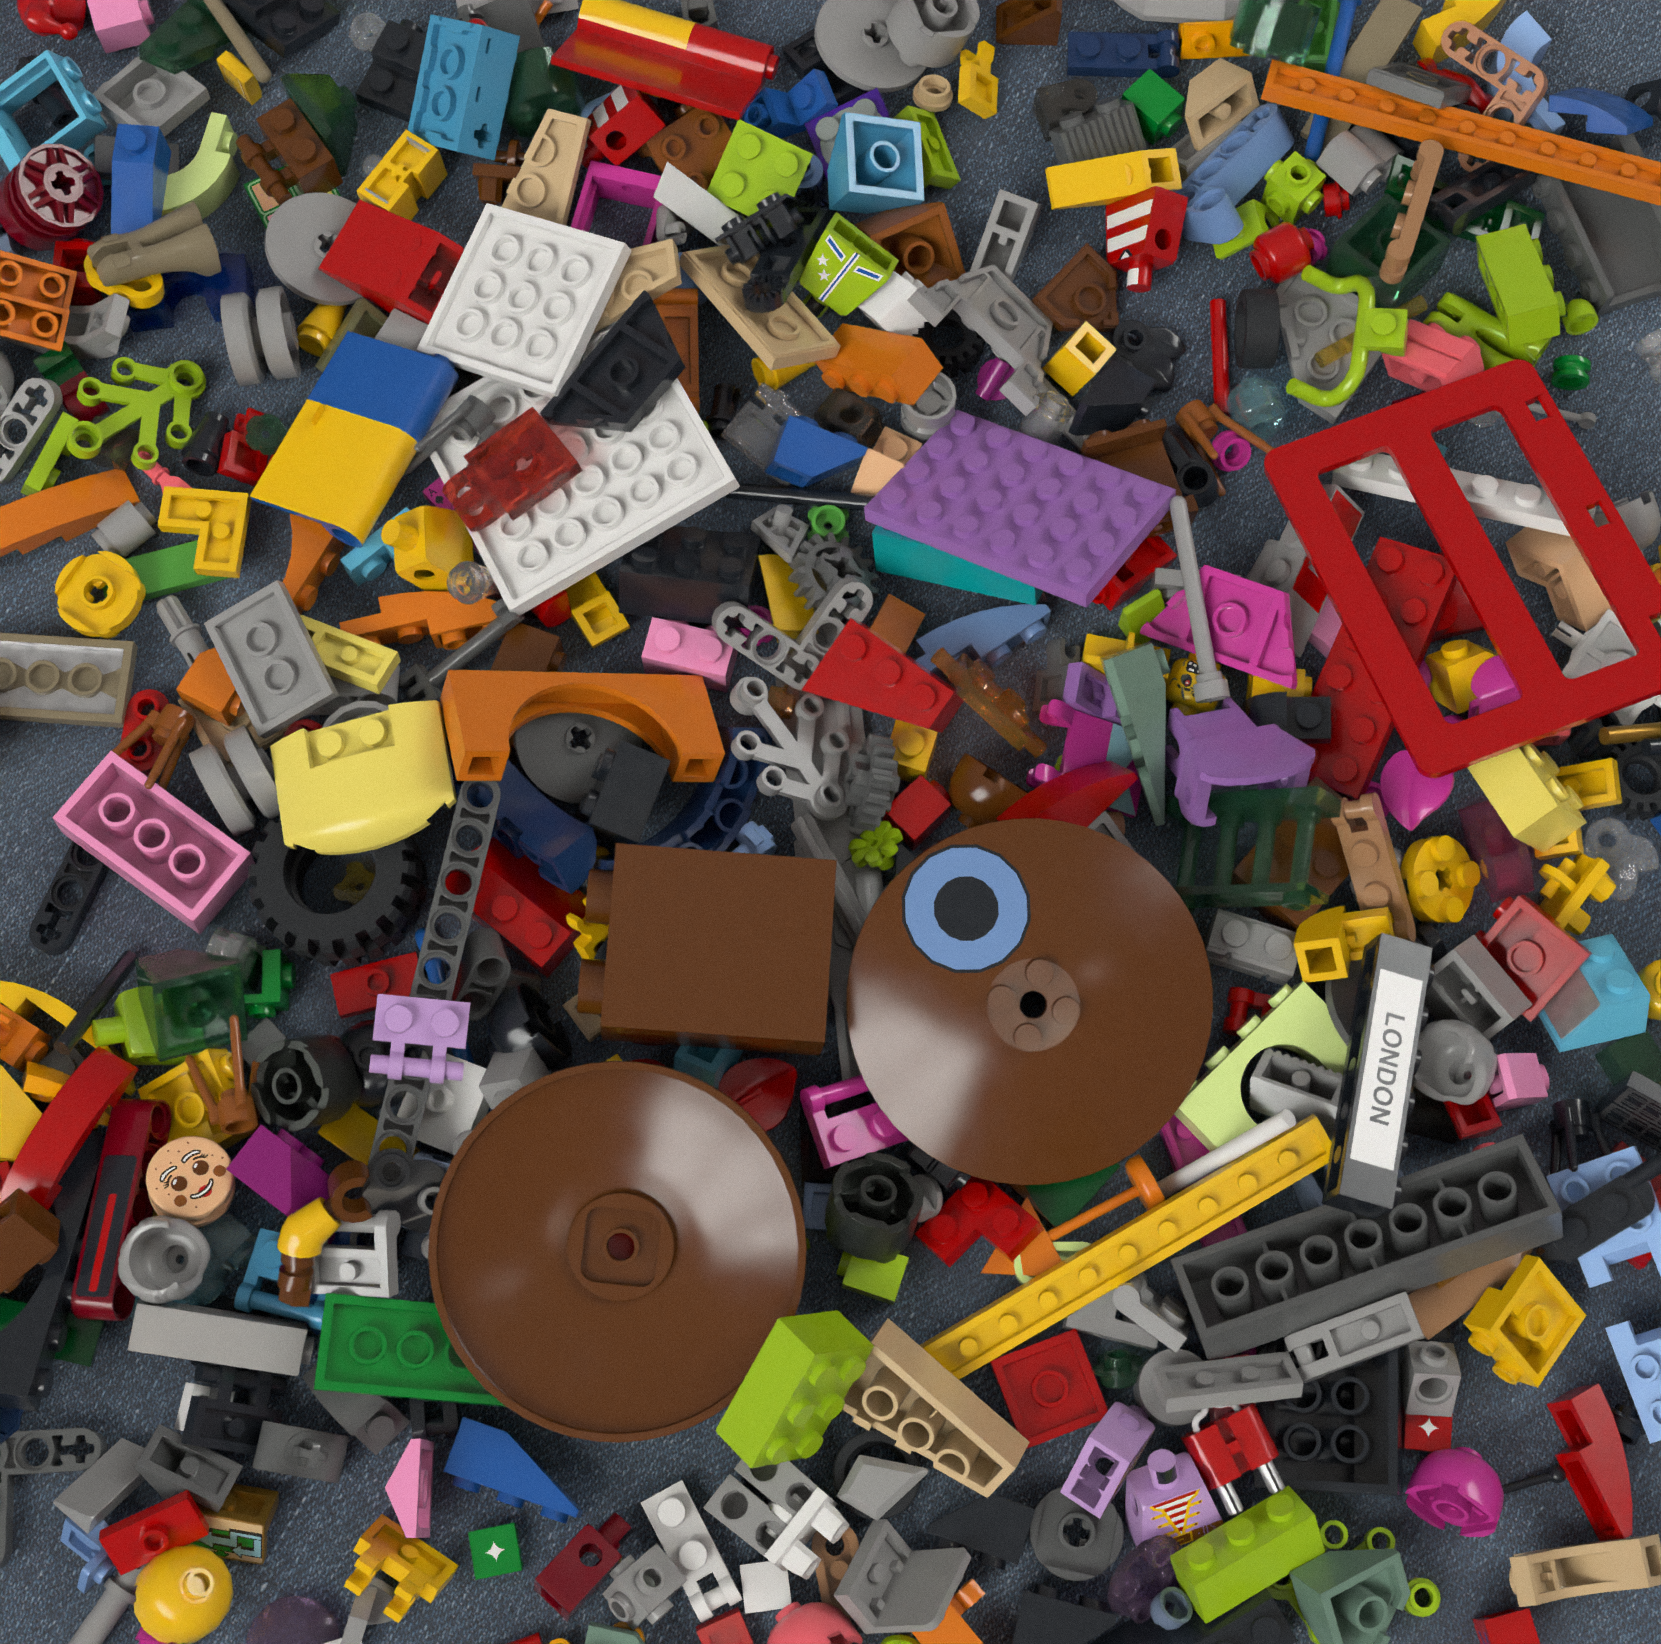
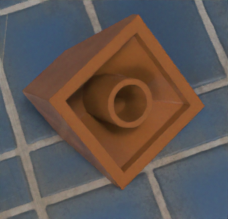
M943 202L890 209L854 224L855 227L899 260L894 272L901 276L907 271L915 280L918 279L927 288L933 287L941 280H956L966 273Z

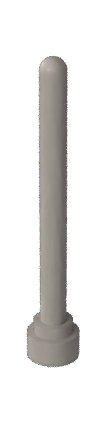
M1175 496L1171 499L1169 506L1199 668V675L1195 676L1197 684L1193 685L1195 702L1207 703L1223 700L1230 697L1228 680L1223 679L1222 672L1216 669L1187 502L1182 496Z

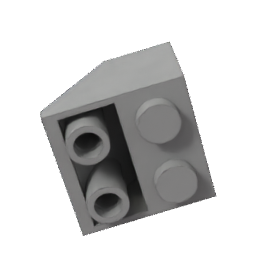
M1475 935L1469 937L1434 964L1435 974L1433 982L1426 991L1424 1006L1428 1008V1012L1436 1021L1453 1019L1465 1022L1476 1028L1488 1040L1533 1005Z

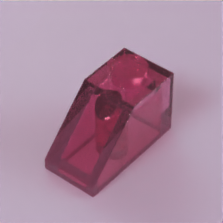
M1487 800L1458 809V815L1473 861L1479 866L1480 880L1491 902L1494 903L1504 900L1509 896L1514 897L1535 890L1530 853L1525 843L1512 836L1490 801Z

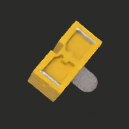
M405 130L384 157L371 154L363 160L362 170L367 178L357 189V194L362 201L412 220L419 211L416 203L421 196L429 199L448 175L439 149L410 131Z

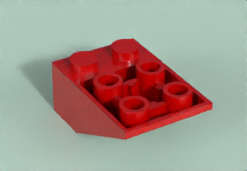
M359 199L318 269L387 312L391 313L395 308L429 325L465 248L435 230Z

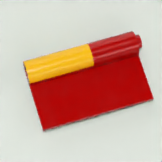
M583 0L578 16L577 29L552 55L551 64L639 90L644 94L658 98L662 97L739 121L764 86L766 80H774L779 65V56L774 55L773 45L626 1Z

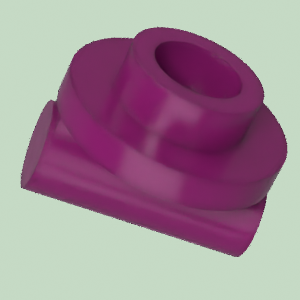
M998 357L987 361L979 370L977 377L978 388L975 393L987 401L1007 399L999 389L1014 372V368L1006 360H1001Z

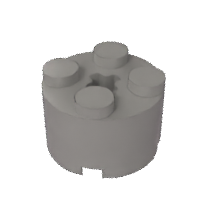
M897 0L886 18V25L889 37L894 46L899 50L900 59L910 67L922 65L938 68L952 64L975 30L976 24L979 21L980 10L977 0Z

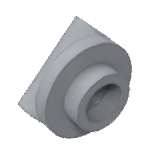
M925 1173L915 1175L913 1178L917 1181L918 1186L922 1185L924 1189L923 1207L918 1222H923L934 1218L940 1212L943 1201L942 1191L938 1182Z

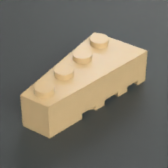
M887 1318L868 1339L874 1347L865 1361L866 1369L861 1377L853 1382L843 1399L845 1404L842 1410L854 1416L852 1422L868 1431L871 1427L896 1440L894 1446L908 1454H911L912 1451L921 1454L934 1462L933 1468L988 1498L1016 1469L1029 1441Z

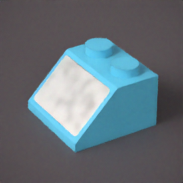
M1608 934L1578 941L1593 954L1539 1014L1559 1053L1645 1033L1650 994L1614 935Z

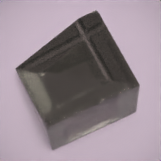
M95 416L91 423L97 424L106 418ZM130 427L123 429L104 441L99 454L89 460L97 466L126 471L131 462L133 448L138 443L139 431ZM82 440L79 445L84 448L91 447L90 443Z

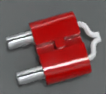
M1254 1403L1229 1406L1233 1409L1219 1416L1218 1419L1199 1426L1200 1420L1209 1411V1408L1202 1409L1192 1420L1193 1430L1181 1437L1207 1490L1217 1489L1229 1515H1236L1237 1512L1240 1513L1244 1508L1231 1481L1241 1477V1474L1248 1470L1259 1469L1271 1494L1281 1492L1285 1488L1272 1461L1278 1457L1279 1452Z

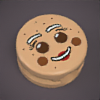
M198 1136L177 1138L162 1146L152 1157L146 1173L148 1195L154 1211L159 1216L165 1215L183 1219L196 1228L209 1225L219 1219L231 1205L235 1194V1176L226 1170L232 1162L227 1152L216 1142Z

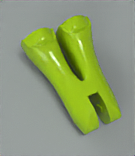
M1446 292L1437 303L1439 312H1430L1423 321V324L1426 325L1436 323L1446 333L1460 338L1466 335L1474 339L1481 350L1484 370L1515 359L1525 360L1535 367L1553 338L1550 337L1509 347L1497 317L1450 292Z

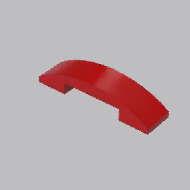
M98 1046L69 1077L31 1131L0 1191V1203L16 1189L20 1188L45 1209L49 1210L63 1188L58 1184L108 1105L112 1108L116 1106L139 1069Z

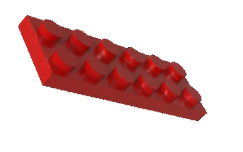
M1380 536L1366 570L1419 670L1458 579L1445 556ZM1342 624L1311 694V697H1331V744H1307L1315 749V759L1311 765L1307 784L1317 776L1340 796L1359 800L1360 796L1365 794L1393 731L1394 724Z

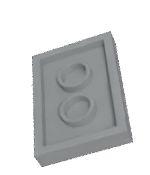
M274 581L204 623L259 737L268 738L339 696L283 582Z

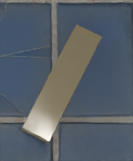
M1381 0L1345 56L1340 77L1366 84L1370 69L1392 64L1400 46L1419 19L1423 8L1409 0ZM1311 113L1300 133V136L1307 140L1314 113ZM1330 118L1323 149L1338 134L1345 130L1350 131L1354 124Z

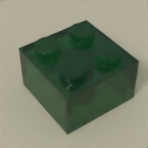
M1388 193L1334 243L1326 272L1338 278L1362 275L1371 281L1375 289L1376 308L1401 309L1441 270L1451 240L1423 220L1404 278L1397 284L1384 282L1380 278L1379 270L1385 259L1389 243L1395 240V238L1390 237L1398 212L1406 214L1408 209Z

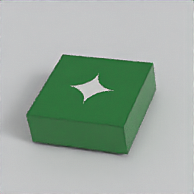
M516 1523L468 1532L475 1580L524 1570Z

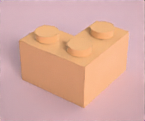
M1525 527L1505 542L1517 575L1546 587L1558 620H1563L1565 623L1587 632L1599 622L1608 609L1613 611L1571 536Z

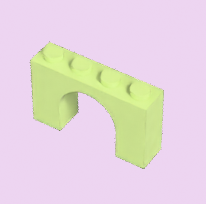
M1304 981L1292 988L1287 983L1284 984L1267 1001L1272 1008L1261 1019L1254 1014L1236 1031L1241 1038L1229 1050L1223 1045L1206 1060L1204 1064L1209 1070L1198 1081L1195 1080L1185 1100L1174 1113L1210 1152L1257 1125L1244 1107L1241 1097V1079L1249 1061L1263 1049L1281 1048L1292 1051L1304 1060L1306 1059L1308 1064L1315 1063L1316 1067L1323 1066L1325 1070L1332 1069L1334 1073L1341 1072L1343 1076L1348 1046L1337 1032L1329 1015L1327 1004Z

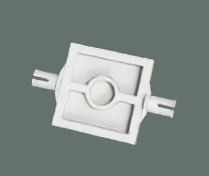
M1610 609L1605 612L1596 626L1585 632L1584 635L1563 620L1557 627L1571 637L1557 628L1551 634L1573 649L1569 662L1562 671L1563 675L1569 679L1580 677L1637 654L1615 613ZM1661 694L1615 711L1614 713L1619 719L1620 724L1632 725L1640 713L1653 705V703L1661 708Z

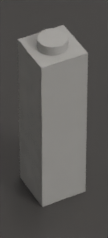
M139 1298L127 1350L298 1376L300 1365L310 1364L315 1337L306 1336L307 1323L176 1302L152 1304Z

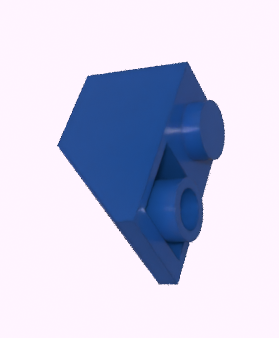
M789 415L778 431L764 472L804 488L854 467L865 456L868 447L858 444L857 439L850 434L844 432L832 433L820 428L819 424L809 417H793Z

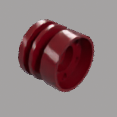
M42 144L33 148L0 183V223L7 234L21 245L37 251H54L55 241H70L100 211L104 196L101 177L92 162L78 150L63 144Z

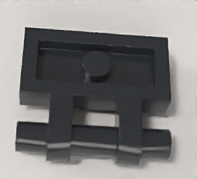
M199 1363L195 1369V1380L197 1382L209 1383L211 1390L209 1398L191 1396L181 1443L255 1455L263 1421L281 1424L283 1411L270 1409L267 1406L270 1394L279 1396L284 1394L287 1385L286 1378L274 1376L271 1372L253 1369L246 1371L235 1369L233 1366ZM233 1388L247 1390L248 1398L246 1404L230 1402Z

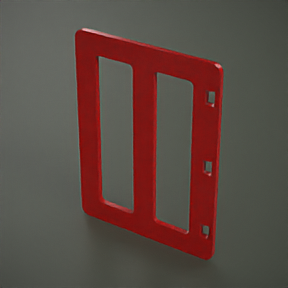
M1521 359L1508 361L1274 448L1266 454L1264 472L1416 769L1423 776L1428 778L1443 777L1661 694V637L1651 622L1652 619L1661 615V585L1531 363ZM1539 401L1548 418L1536 421L1528 405ZM1490 411H1497L1503 416L1636 650L1637 654L1635 656L1574 679H1569L1563 675L1432 437L1434 432ZM1380 452H1386L1391 455L1521 696L1520 699L1458 723L1451 724L1445 721L1318 478L1321 474ZM1598 505L1609 522L1599 527L1596 526L1588 510Z

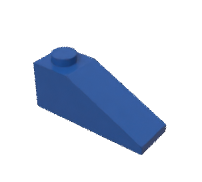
M117 125L112 156L111 234L134 231L162 216L171 150L159 126Z

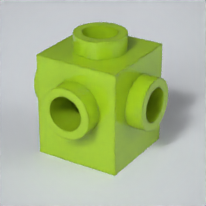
M1294 151L1284 162L1280 159L1277 160L1266 173L1264 180L1267 181L1261 203L1268 206L1283 221L1291 222L1294 225L1304 213L1309 215L1322 201L1324 194L1321 193V189L1326 175L1322 173L1320 167L1314 161L1305 159Z

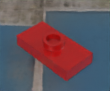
M417 952L330 974L339 1017L344 1019L376 1010L378 994L409 997L419 959Z
M185 1490L100 1530L99 1541L120 1575H123L149 1563L154 1557L173 1547L186 1546L209 1535V1524L189 1491Z

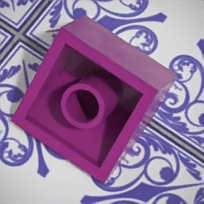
M260 1125L226 1168V1170L286 1216L296 1212L319 1197L325 1200L329 1198L327 1184L329 1175L320 1169L325 1160L282 1128L275 1135L263 1125ZM335 1233L328 1239V1244L335 1240Z

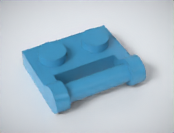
M260 1228L244 1280L240 1284L235 1296V1309L248 1313L256 1309L308 1322L310 1328L321 1330L325 1294H319L317 1301L314 1304L309 1303V1307H294L279 1301L278 1295L260 1291L263 1279L274 1282L278 1281L279 1268L283 1265L280 1261L281 1252L277 1248L280 1233Z

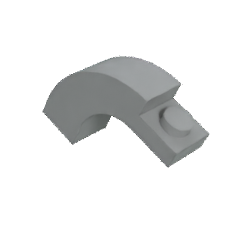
M114 293L94 305H70L64 341L77 359H103L117 355L120 340L125 335L130 322V317L126 315L130 302L129 299ZM0 336L5 341L36 352L46 353L50 350Z

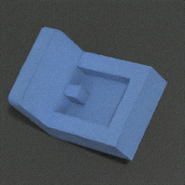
M67 1517L64 1521L60 1541L88 1562L81 1570L77 1589L85 1594L95 1583H98L100 1586L103 1585L117 1569L99 1541L100 1530L108 1527V1524L102 1520L87 1534Z

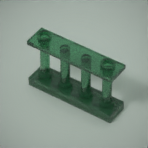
M1320 786L1210 793L1208 807L1217 817L1216 824L1221 826L1214 881L1212 886H1194L1201 833L1207 827L1191 824L1182 814L1176 796H1167L1165 813L1181 821L1180 825L1184 828L1176 887L1173 888L1183 900L1190 914L1195 913V908L1283 906L1290 910L1306 911L1309 910L1310 905L1328 904L1329 895L1308 883L1316 824L1321 822V818L1340 817L1342 800ZM1295 820L1297 821L1290 883H1269L1277 826L1282 825V821ZM1256 822L1259 824L1251 884L1231 885L1239 828L1244 827V823Z

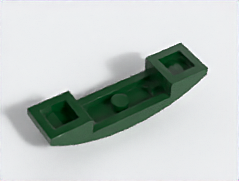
M1397 154L1393 159L1384 193L1399 207L1407 211L1408 206L1402 205L1401 201L1408 180H1412L1410 172L1415 161ZM1435 179L1430 197L1449 185ZM1508 199L1501 206L1498 205L1469 222L1467 228L1461 234L1454 236L1476 243V236L1526 224L1531 239L1539 238L1545 214ZM1424 215L1423 222L1452 234L1444 228L1442 221H1432Z

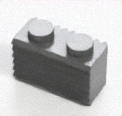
M1112 96L1095 103L1096 110L1084 116L1082 112H1074L1060 118V126L1049 130L1051 142L1054 146L1053 150L1059 161L1058 165L1146 150V143L1134 103L1122 99L1119 100L1118 96Z

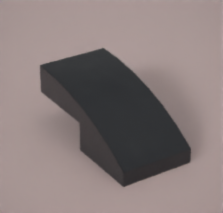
M814 29L782 47L784 56L800 80L813 69L825 72L838 103L837 107L863 95L862 89L845 82L826 65L817 49Z

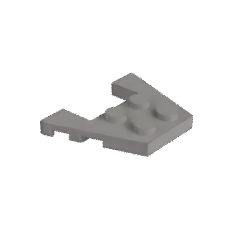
M994 264L964 273L953 281L945 279L938 281L930 288L926 286L919 287L907 301L934 327L953 309L961 317L963 324L968 329L976 331L991 346L993 353L999 359L1006 360L1014 368V372L999 391L1025 416L1037 407L1040 397L1036 395L1037 388L1042 384L1044 376L1040 369L1042 361L1047 357L1053 322Z

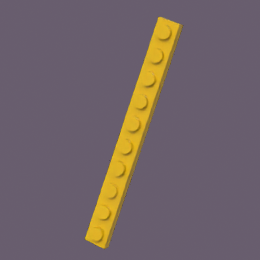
M1311 1114L1296 1123L1292 1128L1231 1161L923 1342L920 1346L960 1380L1110 1292L1120 1284L1127 1282L1328 1164L1332 1144L1330 1138L1318 1118Z

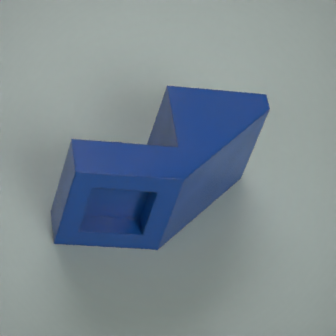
M813 69L789 92L765 87L757 94L743 114L742 119L744 122L781 139L806 131L804 123L835 109L838 103L825 72Z

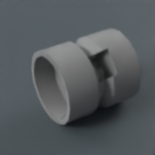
M939 372L914 405L901 403L900 418L903 430L908 437L923 444L939 428L950 424L951 418L955 415L957 398L955 385L942 372Z

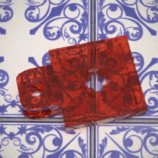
M532 406L463 457L468 466L452 476L443 486L442 492L453 505L455 512L471 532H476L486 528L506 513L512 521L516 520L583 470L578 461ZM523 458L526 461L532 459V462L526 469L517 471L518 465L516 462L519 459ZM464 487H470V488H471V489H469L468 491H466L464 494H462L460 497H458V492H459L462 488H464ZM481 506H483V510L480 514L476 516L469 515V513H472Z

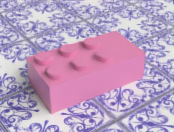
M110 751L52 818L64 835L198 934H201L248 878V866L255 864L253 857L248 850L155 783L152 789H146L144 784L148 777L113 751Z

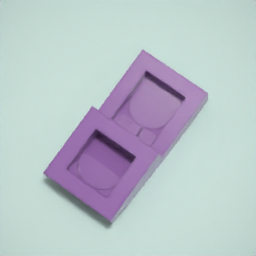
M1083 662L1069 663L1062 701L1077 711L1122 726L1106 676Z

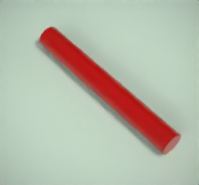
M1218 298L1209 302L1214 404L1225 415L1230 417L1226 300Z

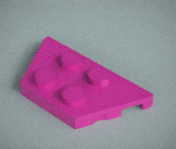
M1204 565L1199 570L1215 661L1287 688L1296 689L1297 673L1289 593ZM1183 589L1177 591L1166 602L1168 606L1152 622H1146L1142 626L1140 634L1196 654L1185 590Z

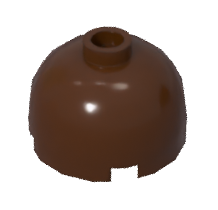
M966 752L955 767L949 784L951 803L961 812L957 820L968 828L997 821L996 818L1029 793Z

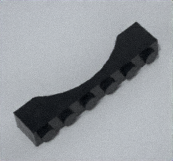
M91 1132L58 1184L63 1188L54 1200L56 1218L60 1220L59 1247L50 1259L39 1287L25 1308L6 1328L0 1331V1406L38 1412L42 1397L47 1398L51 1392L54 1381V1371L51 1367L56 1352L63 1350L67 1339L68 1328L65 1321L71 1307L73 1284L106 1134Z

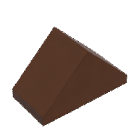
M1007 0L997 5L996 41L1000 44L1057 46L1062 18V0Z

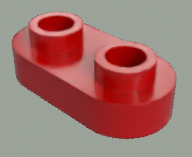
M146 689L136 693L130 699L126 709L121 741L144 722L148 715H142V709L146 705H155L154 710L161 713L166 704H171L164 694L157 690ZM152 728L119 756L145 776H149L163 748L152 738L151 735L154 732ZM138 746H147L145 754L134 756V751Z

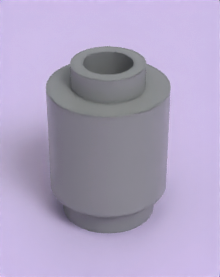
M127 500L97 524L99 529L92 533L91 536L104 551L113 552L125 558L156 534L151 526L157 520L141 501L133 506Z

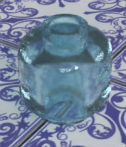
M1247 378L1241 381L1229 393L1227 405L1230 418L1261 439L1267 440L1273 437L1284 424L1286 419L1285 407L1280 390L1273 381L1264 378Z

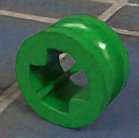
M1578 355L1559 356L1553 361L1552 367L1555 372L1551 376L1552 385L1569 391L1584 389L1589 385L1590 377L1587 373L1591 370L1590 360Z

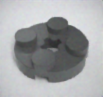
M1061 1486L1047 1492L1034 1507L1035 1512L1028 1531L1029 1541L1035 1558L1053 1575L1072 1581L1088 1580L1103 1573L1116 1561L1123 1544V1523L1112 1503H1110L1099 1519L1060 1493L1063 1487ZM1074 1518L1081 1519L1082 1528L1089 1530L1088 1538L1080 1539L1077 1547L1070 1545L1069 1536L1063 1534L1064 1525H1071Z

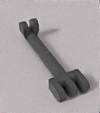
M503 598L496 601L491 608L498 617L428 672L424 665L416 663L399 676V686L401 689L408 688L417 682L406 692L405 695L408 700L415 702L424 695L426 697L421 701L439 700L442 692L438 686L445 681L448 670H460L507 631L525 618L524 614L519 616L514 612H510Z

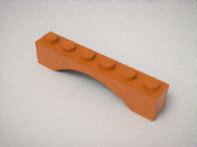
M290 513L292 548L283 583L298 613L302 614L303 611L310 610L318 596V587L325 576L329 577L335 572L340 561V553L346 544L333 537L321 523ZM214 647L199 653L176 690L184 704L218 722L230 726L236 716L241 717L246 710L216 648Z

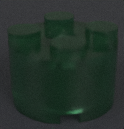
M1239 0L1229 35L1231 39L1229 45L1243 49V53L1255 57L1266 58L1268 53L1280 57L1282 62L1303 66L1305 58H1308L1322 7L1305 0L1303 5L1298 4L1297 0Z
M538 47L517 53L509 88V98L504 114L507 123L511 127L516 128L521 137L535 136L548 108L580 116L581 111L585 107V99L578 72L552 65L553 47Z

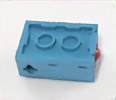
M431 14L408 131L431 145L495 160L505 107L509 98L512 73L517 59L520 36L491 28L485 21L479 18H473L465 22Z

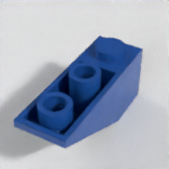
M462 1418L443 1471L455 1476L452 1485L475 1493H479L481 1485L498 1490L496 1500L521 1509L525 1500L543 1506L540 1513L541 1516L567 1524L569 1515L581 1518L583 1512L581 1508L512 1433L469 1418Z

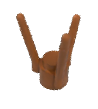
M1192 400L1179 410L1175 417V422L1201 458L1211 465L1219 484L1218 495L1224 496L1226 490L1207 456L1208 454L1213 460L1218 458V453L1210 442V439L1218 431L1216 422L1219 421L1266 453L1274 449V447L1225 415L1216 404H1212L1207 408L1201 400Z
M166 704L161 713L151 710L144 722L124 738L112 751L120 756L152 728L154 730L151 735L152 738L163 748L144 786L146 789H152L162 772L158 785L166 790L181 752L190 739L189 733L196 724V720L185 709L174 704Z
M231 1015L230 1038L235 1088L222 1092L220 1095L221 1100L216 1104L193 1055H187L185 1061L208 1109L210 1125L220 1124L221 1132L224 1134L237 1135L252 1131L258 1126V1121L261 1120L250 1090L251 1083L257 1082V1069L260 1062H255L254 1060L251 1064L248 1094V1090L245 1089L239 1018L237 1015Z

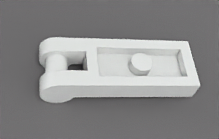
M683 1480L641 1502L666 1555L687 1579L682 1586L701 1623L713 1617L712 1611L728 1603L732 1606L743 1600ZM713 1572L719 1585L703 1594L697 1581Z

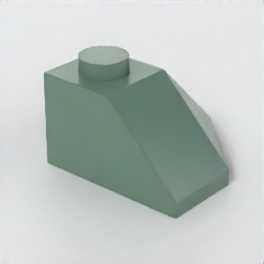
M1394 1548L1328 1551L1289 1572L1301 1614L1320 1644H1388L1391 1637L1386 1632L1396 1609L1403 1611L1411 1594L1400 1553Z

